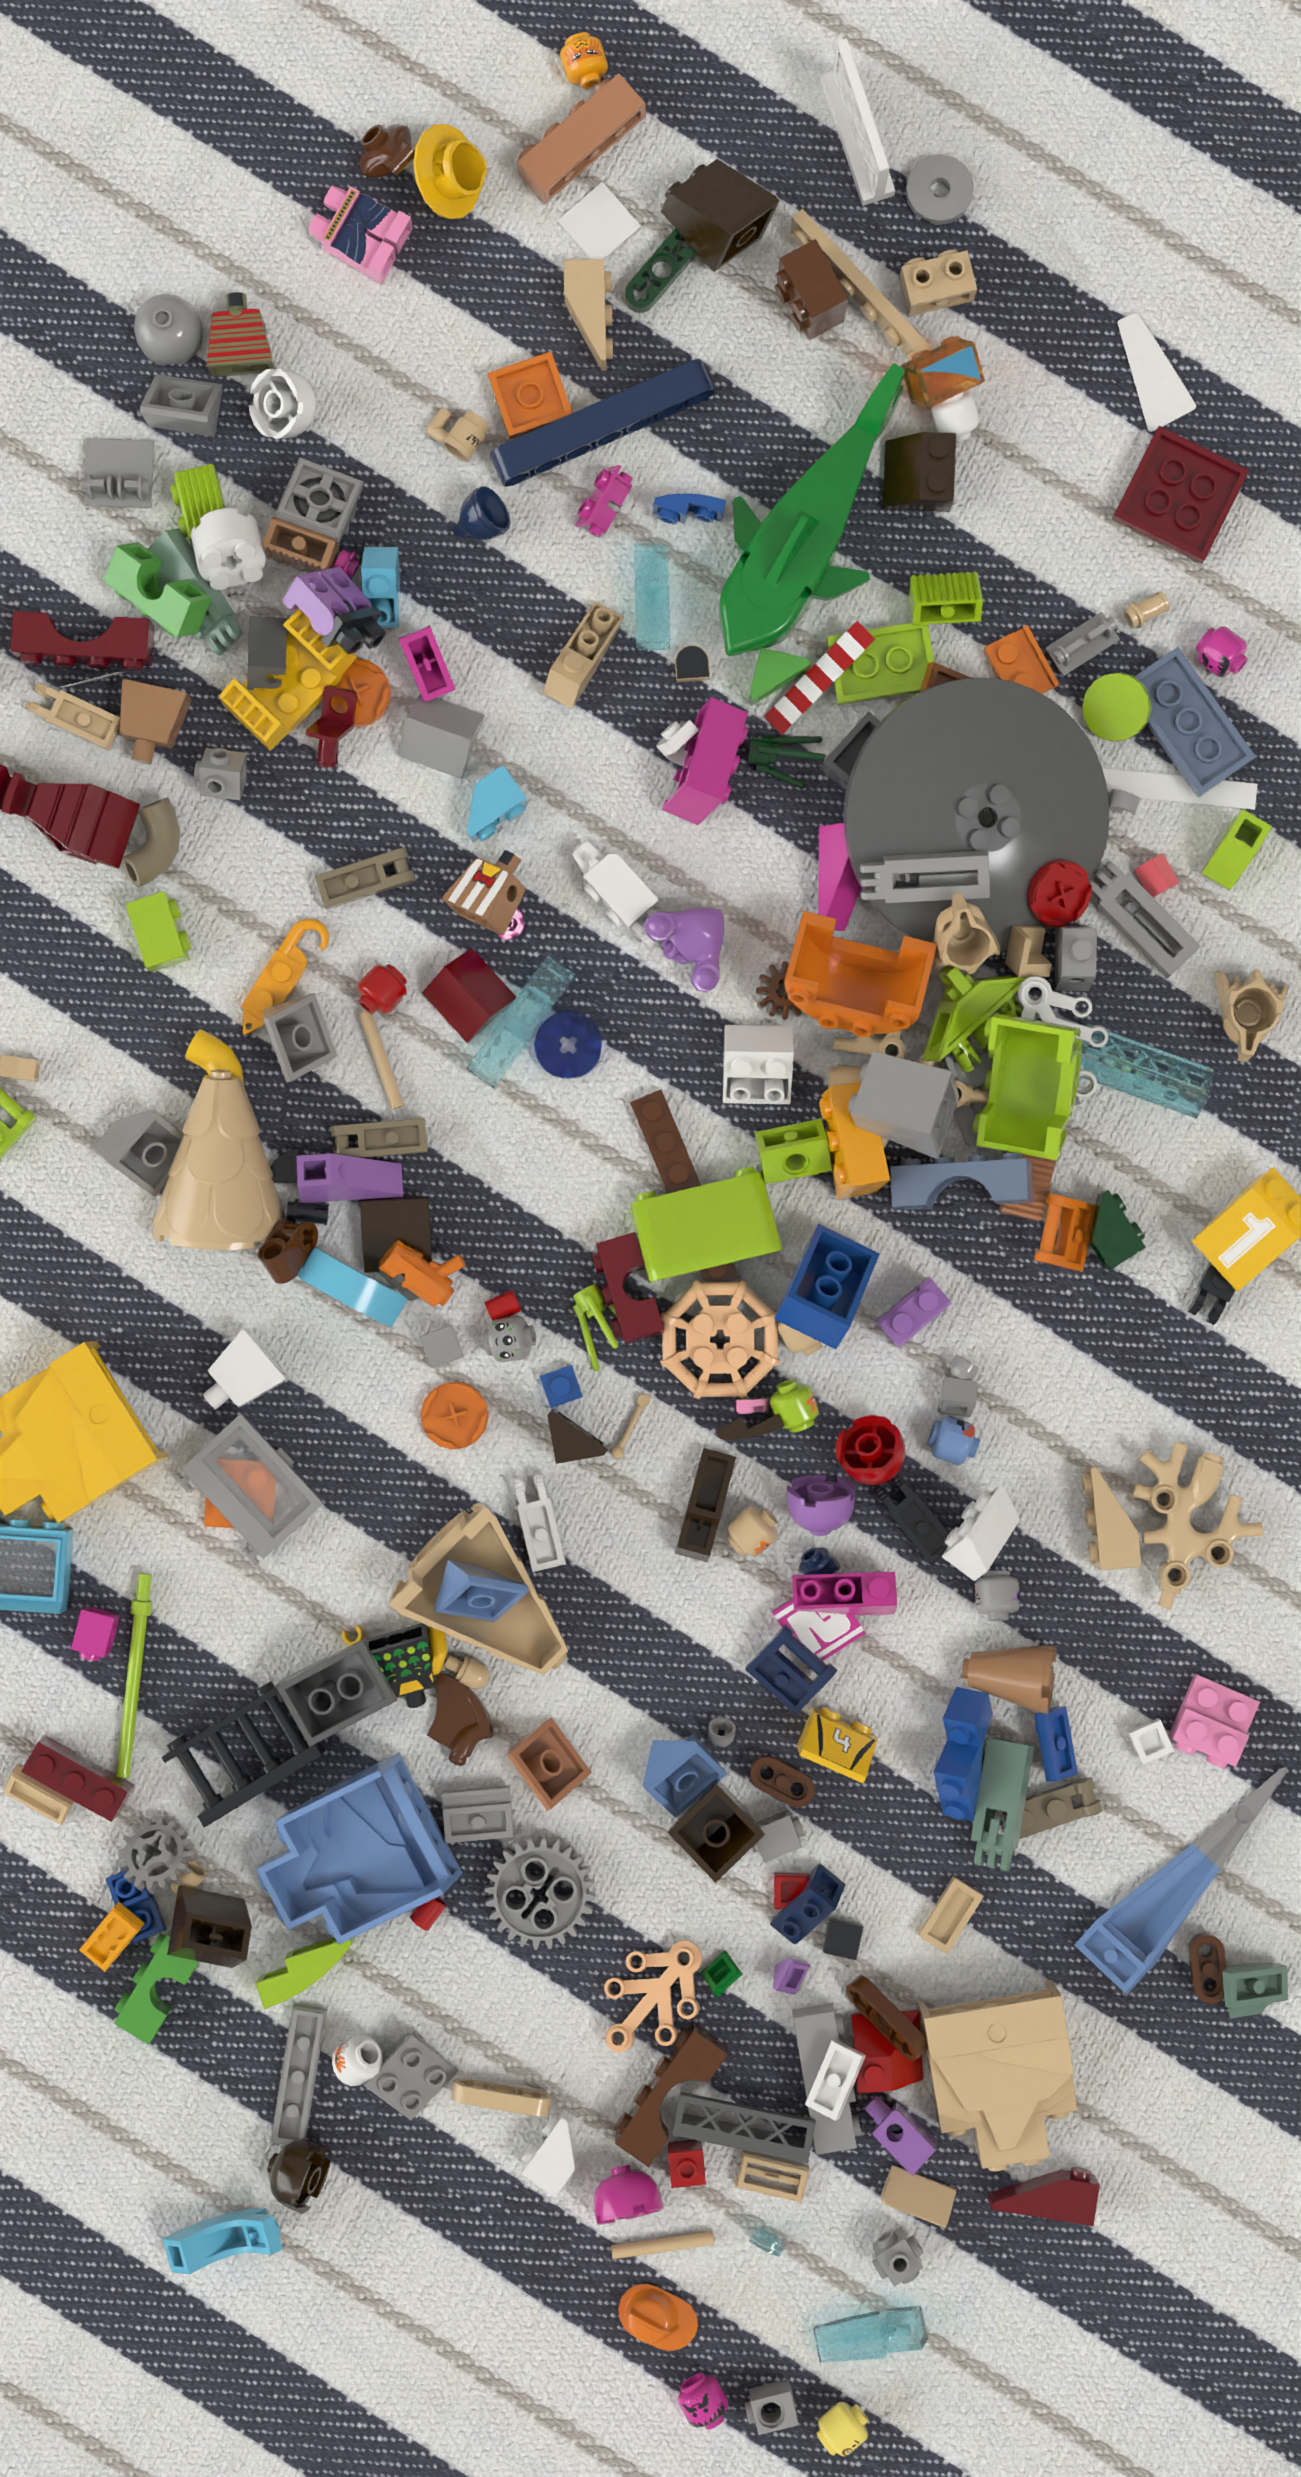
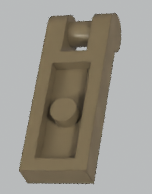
M399 848L316 875L315 879L325 909L328 910L415 882L414 872L409 870L406 861L409 859L406 848ZM393 864L396 874L387 877L384 866Z
M425 1118L331 1126V1137H335L336 1150H333V1154L371 1158L428 1152ZM358 1135L359 1148H349L348 1136Z
M1092 1777L1083 1778L1027 1797L1019 1839L1083 1817L1101 1813L1103 1809L1100 1800L1095 1799L1093 1793L1095 1786ZM1080 1794L1083 1804L1073 1807L1070 1796ZM1002 1811L1006 1822L1007 1812Z

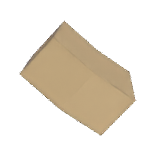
M0 1055V1077L38 1082L41 1061Z

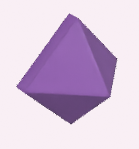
M787 1958L776 1964L773 1989L795 1995L810 1964L793 1958Z

